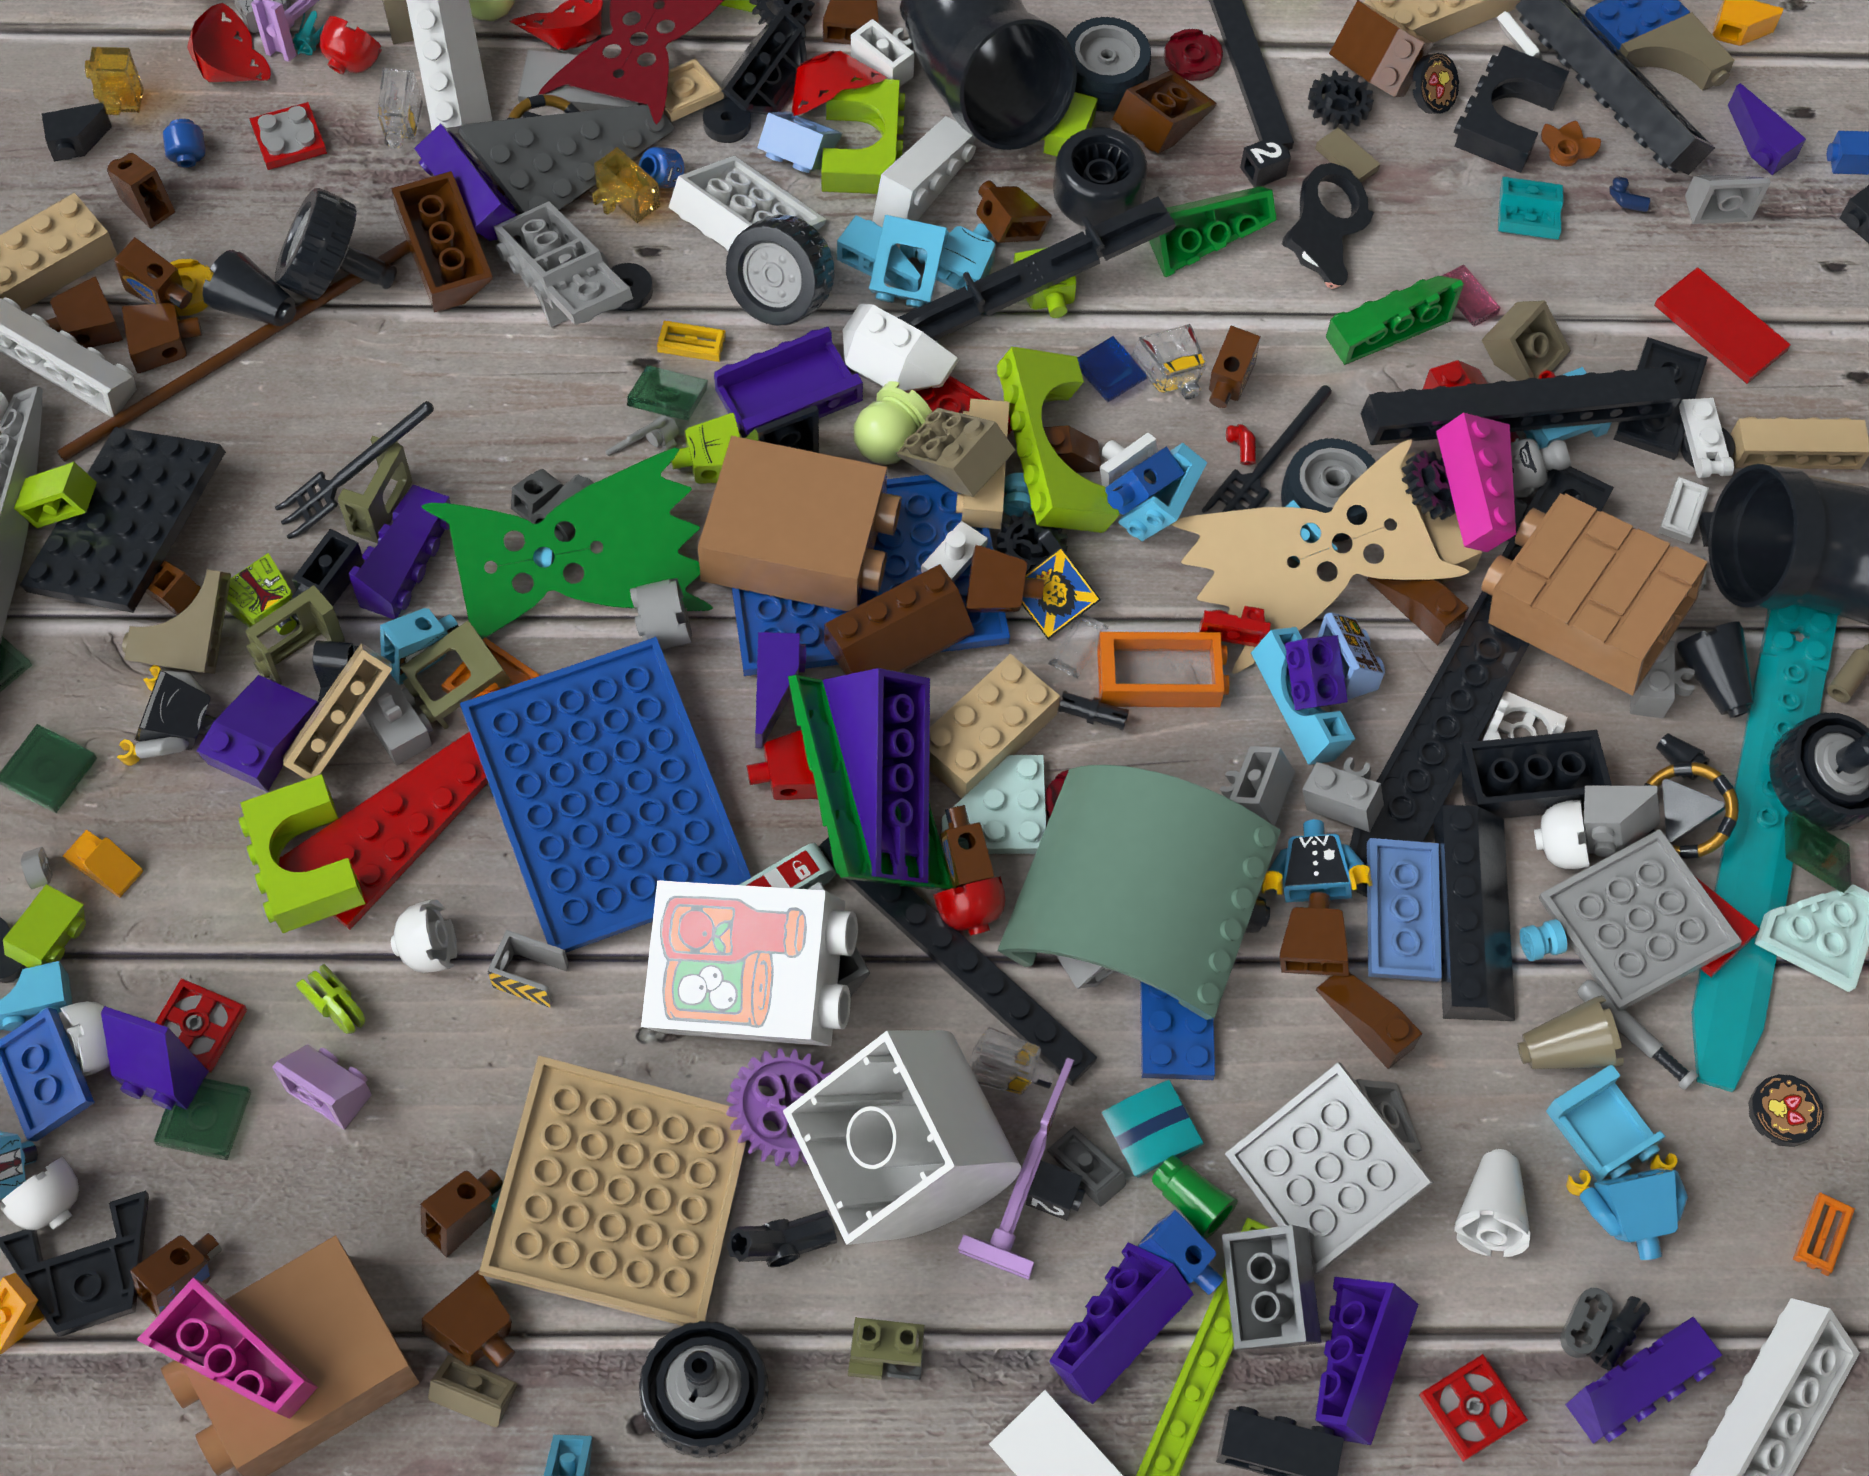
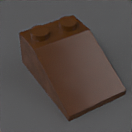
M1357 0L1329 54L1393 97H1404L1413 82L1412 76L1416 64L1423 56L1428 55L1434 42L1366 3Z
M1170 70L1127 89L1112 120L1118 123L1124 132L1134 135L1141 140L1147 149L1159 154L1173 147L1215 108L1217 103L1173 70Z

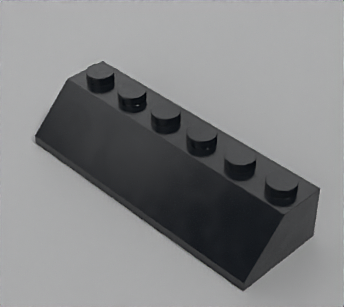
M1442 804L1434 818L1435 843H1439L1443 1019L1514 1021L1515 1004L1504 819L1479 806Z

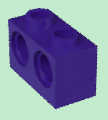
M1338 635L1307 638L1285 643L1286 660L1289 668L1291 693L1295 710L1348 702Z

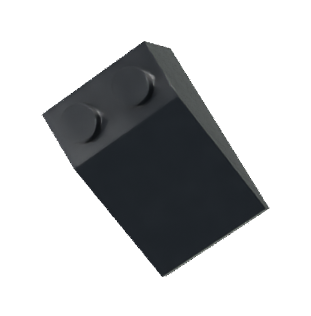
M814 405L755 428L746 439L819 453V409Z

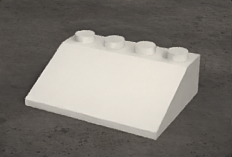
M736 156L678 176L668 207L677 213L682 220L690 222L700 229L705 236L714 239L724 246L727 251L738 234L753 223L769 216L779 214L794 216L806 221L817 231L826 222L824 217Z

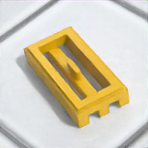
M664 320L657 343V352L720 362V353L723 350L726 331ZM668 333H674V334L685 335V337L676 336V335H669ZM697 337L716 340V342L697 339Z

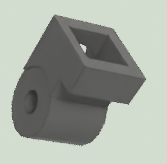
M539 469L512 487L511 509L523 519L530 521L531 515L543 507L562 488L563 484L546 470Z

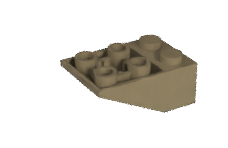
M937 408L926 417L922 426L905 440L904 445L896 454L954 492L974 497L1011 456L1015 449L995 421Z

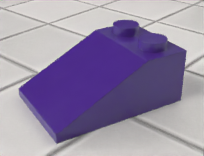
M758 632L755 748H762L791 696L788 676L805 673L806 644H800V633Z
M258 675L213 722L197 752L208 765L268 792L283 767L284 754L319 703Z
M104 1006L101 1011L110 1070L111 1075L122 1085L120 1090L136 1099H141L142 1095L150 1097L153 1103L168 1110H172L174 1106L188 1110L209 1071L168 1027Z

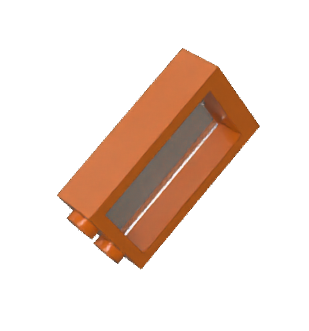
M1100 632L1097 661L1099 698L1102 703L1116 707H1220L1223 695L1229 694V675H1223V665L1227 664V646L1221 645L1220 632Z

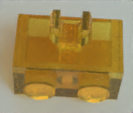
M92 47L90 60L85 61V74L92 81L94 98L105 105L107 115H120L121 112L140 113L144 88L130 49Z
M618 147L594 163L596 184L599 189L592 195L593 204L597 205L601 201H607L603 204V211L606 215L612 213L617 205L638 223L660 207L658 183Z

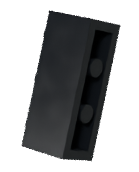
M1238 1406L1236 1410L1229 1409L1225 1416L1216 1462L1267 1476H1338L1344 1438L1335 1436V1431L1327 1427L1312 1426L1311 1429L1296 1426L1297 1421L1294 1419L1275 1416L1274 1420L1259 1416V1412L1255 1409Z

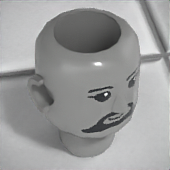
M1517 438L1515 442L1511 443L1514 496L1520 499L1533 495L1536 489L1547 482V471L1552 469L1565 470L1571 465L1565 441L1555 440L1548 447L1541 449L1533 439L1519 440Z

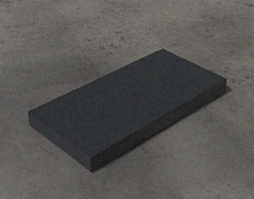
M1647 337L1636 370L1647 367H1669L1681 399L1670 417L1619 422L1613 440L1675 460L1685 433L1679 405L1683 399H1695L1708 357Z

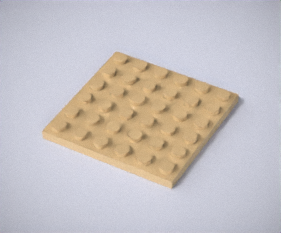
M538 1055L478 1274L681 1326L690 1322L705 1321L746 1141L742 1143L737 1142L742 1134L741 1129H730L731 1124L737 1117L726 1115L730 1107L728 1105Z

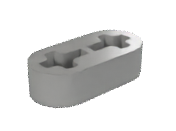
M39 847L24 852L21 858V866L29 887L35 889L50 884L53 874L44 848Z

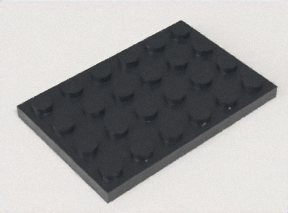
M114 427L87 472L97 484L86 513L57 522L20 586L27 593L134 613L226 451L217 443Z

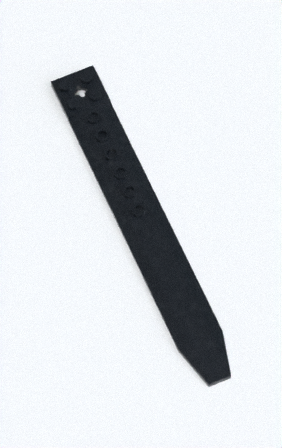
M1571 466L1565 470H1549L1547 472V482L1539 487L1516 528V534L1523 519L1532 508L1547 513L1560 493L1563 495L1566 493L1597 508V511L1601 512L1614 487ZM1516 535L1511 537L1502 556L1512 561L1522 549L1521 546L1515 544ZM1483 591L1480 593L1376 781L1381 783L1384 806L1371 831L1353 828L1349 846L1366 866L1367 841L1370 838L1424 841L1434 822L1435 816L1442 804H1444L1462 771L1463 743L1478 741L1530 645L1488 623L1492 596ZM1367 883L1357 884V890L1354 891L1367 897Z

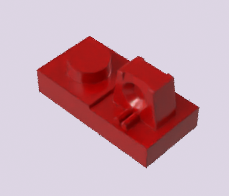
M1244 606L1241 618L1236 615H1230L1222 610H1205L1199 625V632H1220L1221 641L1256 647L1270 631L1271 623L1265 622L1264 609Z

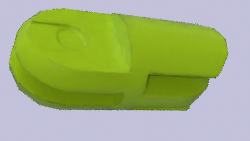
M325 964L319 967L320 973L313 971L308 974L307 978L311 986L304 979L296 983L298 990L322 1016L330 1017L344 1033L352 1034L356 1032L354 1024L359 1028H362L364 1025V1014L352 1000V993Z

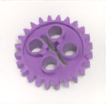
M778 1048L773 1059L768 1051H764L761 1056V1062L752 1057L748 1063L749 1069L742 1066L737 1074L740 1079L734 1078L730 1085L734 1091L729 1093L726 1101L734 1105L729 1107L726 1115L737 1117L731 1124L730 1129L742 1130V1134L737 1142L742 1143L749 1140L752 1144L749 1147L748 1153L751 1154L760 1149L762 1151V1162L769 1155H773L776 1166L780 1165L783 1158H787L790 1166L794 1167L800 1156L802 1161L808 1164L783 1110L804 1095L795 1089V1083L805 1085L809 1091L832 1073L828 1072L823 1075L820 1072L824 1064L823 1061H820L815 1066L811 1065V1054L809 1053L803 1060L798 1059L797 1049H793L790 1056L785 1057L782 1048ZM780 1077H783L785 1079V1089L783 1088V1084ZM758 1086L769 1087L773 1091L774 1096L763 1095L759 1091ZM784 1099L785 1105H780ZM769 1120L774 1122L779 1131H769L765 1128L763 1121ZM788 1125L791 1135L793 1136L792 1138L788 1137L786 1128Z

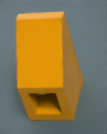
M1723 0L1717 13L1712 35L1719 41L1738 46L1744 45L1773 33L1784 8L1754 0Z

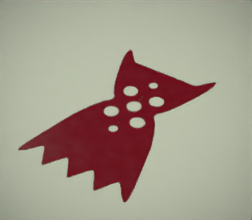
M611 0L610 22L613 29L612 33L594 42L559 70L541 88L538 95L546 94L563 85H569L646 104L650 109L654 123L657 125L663 116L669 78L667 44L680 38L697 26L724 0ZM663 1L665 5L661 9H656L654 3ZM629 12H637L641 15L640 21L635 25H626L622 19ZM663 20H671L675 23V28L669 33H660L656 27ZM637 32H644L648 35V41L640 46L632 45L630 38ZM615 44L621 47V53L615 58H607L603 55V50L608 45ZM643 53H652L656 56L655 62L647 67L640 66L637 60ZM621 69L624 71V75L616 78L613 76V72Z

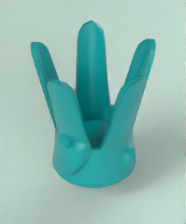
M316 11L310 13L304 27L305 13L303 14L299 32L294 34L292 41L294 48L298 50L297 54L312 55L316 50V45L320 42V35L325 24L315 32L313 25L317 18Z

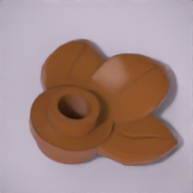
M1572 121L1560 129L1550 124H1545L1541 131L1542 142L1550 149L1549 156L1551 160L1560 166H1572L1578 159H1589L1595 156L1601 146V139L1583 137L1582 130L1577 121Z

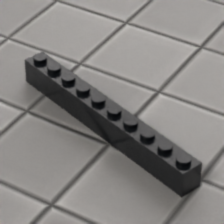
M1647 367L1640 370H1616L1607 373L1590 372L1584 375H1559L1553 378H1528L1526 380L1509 382L1502 380L1488 384L1470 383L1465 386H1439L1433 389H1408L1389 393L1382 391L1369 394L1360 414L1370 445L1401 443L1407 440H1412L1413 442L1438 439L1436 431L1462 413L1510 424V432L1670 417L1681 396L1669 367Z

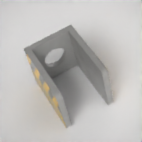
M506 930L488 969L493 988L551 1007L553 1001L549 987L506 971L514 954L567 971L569 964L565 950Z

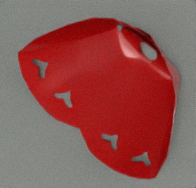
M568 0L559 5L553 12L534 13L514 18L509 22L552 47L567 51L587 44L601 35L603 0H593L592 3L585 2V0ZM575 6L574 12H565L566 10H571L572 7ZM542 19L545 20V21L542 22V24H539V23H537V22H534V21H540V20H542Z
M223 2L213 5L194 22L187 48L204 79L208 82L267 81L270 79L271 70L263 55L252 49V36L248 28L229 6ZM222 12L225 13V17L229 18L231 22L222 21ZM237 31H239V37L242 39V42L234 38ZM252 59L255 61V64H257L258 67L250 66ZM260 73H262V75L260 76L262 79L255 78Z
M832 50L817 55L803 62L797 68L792 103L793 116L804 114L828 102L841 90L862 88L882 82L888 77L842 51L836 52ZM854 76L857 77V78L862 79V80H855L854 82H851V80L854 78ZM820 90H829V92L823 93L821 97H818ZM802 100H804L805 102H809L808 104H803L800 108H798Z

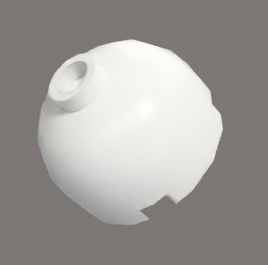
M1571 800L1553 805L1542 816L1541 829H1534L1537 850L1544 849L1547 859L1553 865L1563 869L1590 867L1581 801Z
M428 900L408 907L399 916L395 925L394 935L391 937V947L394 954L400 956L403 963L417 972L428 973L450 969L454 966V964L450 963V959L457 958V940L451 919L444 921L439 911L446 909L438 900Z
M89 1001L60 1008L62 1012H59L60 1019L76 1057H78L77 1060L84 1077L95 1074L110 1066L101 1011L104 1006Z
M63 1157L46 1166V1172L43 1171L38 1175L32 1176L2 1200L0 1209L15 1225L26 1230H38L49 1224L54 1230L72 1216L68 1209L71 1208L78 1198L79 1185L76 1175Z

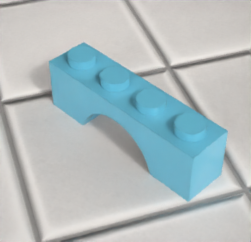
M1297 627L1270 630L1254 648L1251 655L1308 765L1316 764V762L1335 761L1355 740V737L1341 711L1327 712L1320 707L1295 710L1291 693L1289 668L1286 660L1285 643L1302 640L1303 638Z
M60 961L22 969L15 987L10 993L0 999V1030L13 1031L47 1007L56 1009L59 1014V1012H62L60 1008L73 1004L69 974Z

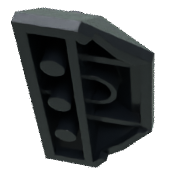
M783 7L746 48L724 78L721 91L744 112L766 115L768 113L780 112L794 93L797 68L800 67V64L807 61L804 40L806 38V28Z

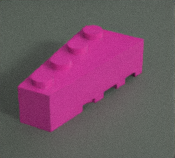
M1462 413L1437 430L1436 434L1464 547L1489 552L1516 535L1510 424Z
M195 1278L190 1280L137 1338V1341L289 1419L318 1388L209 1285Z

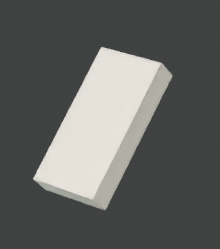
M1506 11L1497 17L1500 27L1520 52L1543 60L1540 50L1512 16Z
M1678 477L1658 533L1690 544L1709 487Z

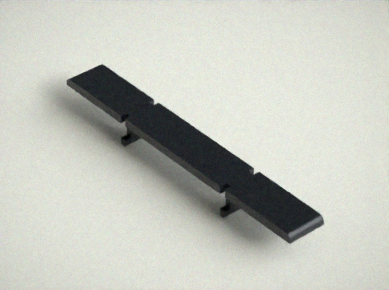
M1159 196L1095 226H1092L1088 217L1085 216L1082 218L1085 234L1082 231L975 282L969 272H965L963 278L967 289L964 286L898 317V319L924 332L936 341L981 320V313L983 312L987 316L994 314L1100 264L1099 258L1104 257L1105 261L1161 236L1173 230L1176 224Z

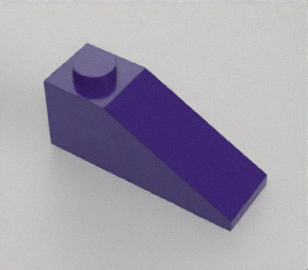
M1738 84L1727 106L1750 157L1771 175H1774L1797 158L1806 138L1744 85Z

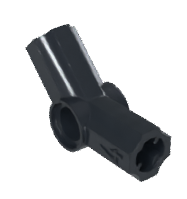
M824 1210L790 1222L788 1219H778L762 1226H739L730 1232L727 1249L730 1257L737 1258L739 1262L766 1261L768 1267L774 1268L797 1260L800 1254L837 1243V1237L828 1210Z

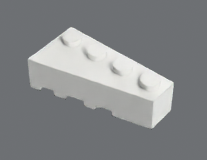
M945 116L881 174L872 221L883 227L885 215L918 221L962 166L972 159L976 150L974 145L975 137L965 131L956 121Z

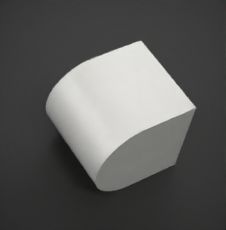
M886 1031L783 1110L846 1245L902 1239L946 1225L997 1196L1017 1178L1021 1171V1165L955 1036L949 1031Z

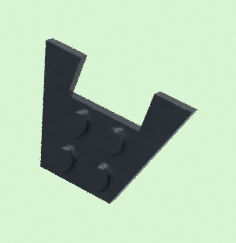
M146 1190L109 1203L116 1233L115 1238L43 1261L36 1230L24 1229L0 1237L1 1250L17 1275L37 1297L38 1302L36 1305L58 1337L136 1312L137 1292L130 1270L142 1262L149 1194Z

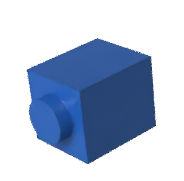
M1838 131L1833 142L1829 143L1826 153L1827 160L1831 161L1833 174H1869V131Z

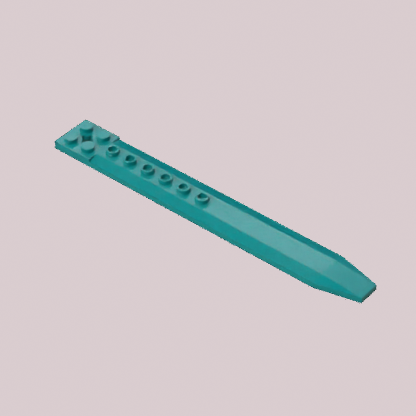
M1794 605L1778 610L1768 609L1752 690L1754 703L1749 706L1750 712H1748L1734 784L1739 804L1738 819L1730 838L1723 844L1714 890L1716 894L1759 929L1764 914L1770 910L1786 906L1800 821L1782 805L1774 791L1769 771L1771 753L1776 742L1783 734L1805 719L1820 713L1838 615ZM1791 632H1800L1805 638L1802 642L1796 641V636L1791 634ZM1757 935L1712 978L1699 969L1691 1011L1695 1068L1699 1075L1696 1080L1699 1083L1729 1092L1735 1090L1764 1031L1777 955L1756 945Z

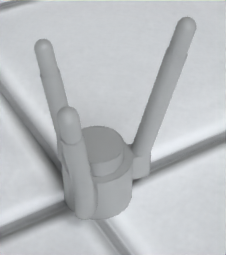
M662 414L649 425L627 436V439L607 449L606 455L610 456L645 436L653 446H663L659 453L667 451L677 445L674 438L679 435V428L669 415Z

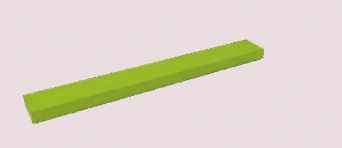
M1247 1217L1241 1232L1270 1227ZM1226 1269L1222 1274L1224 1279L1216 1288L1136 1476H1179L1234 1347Z

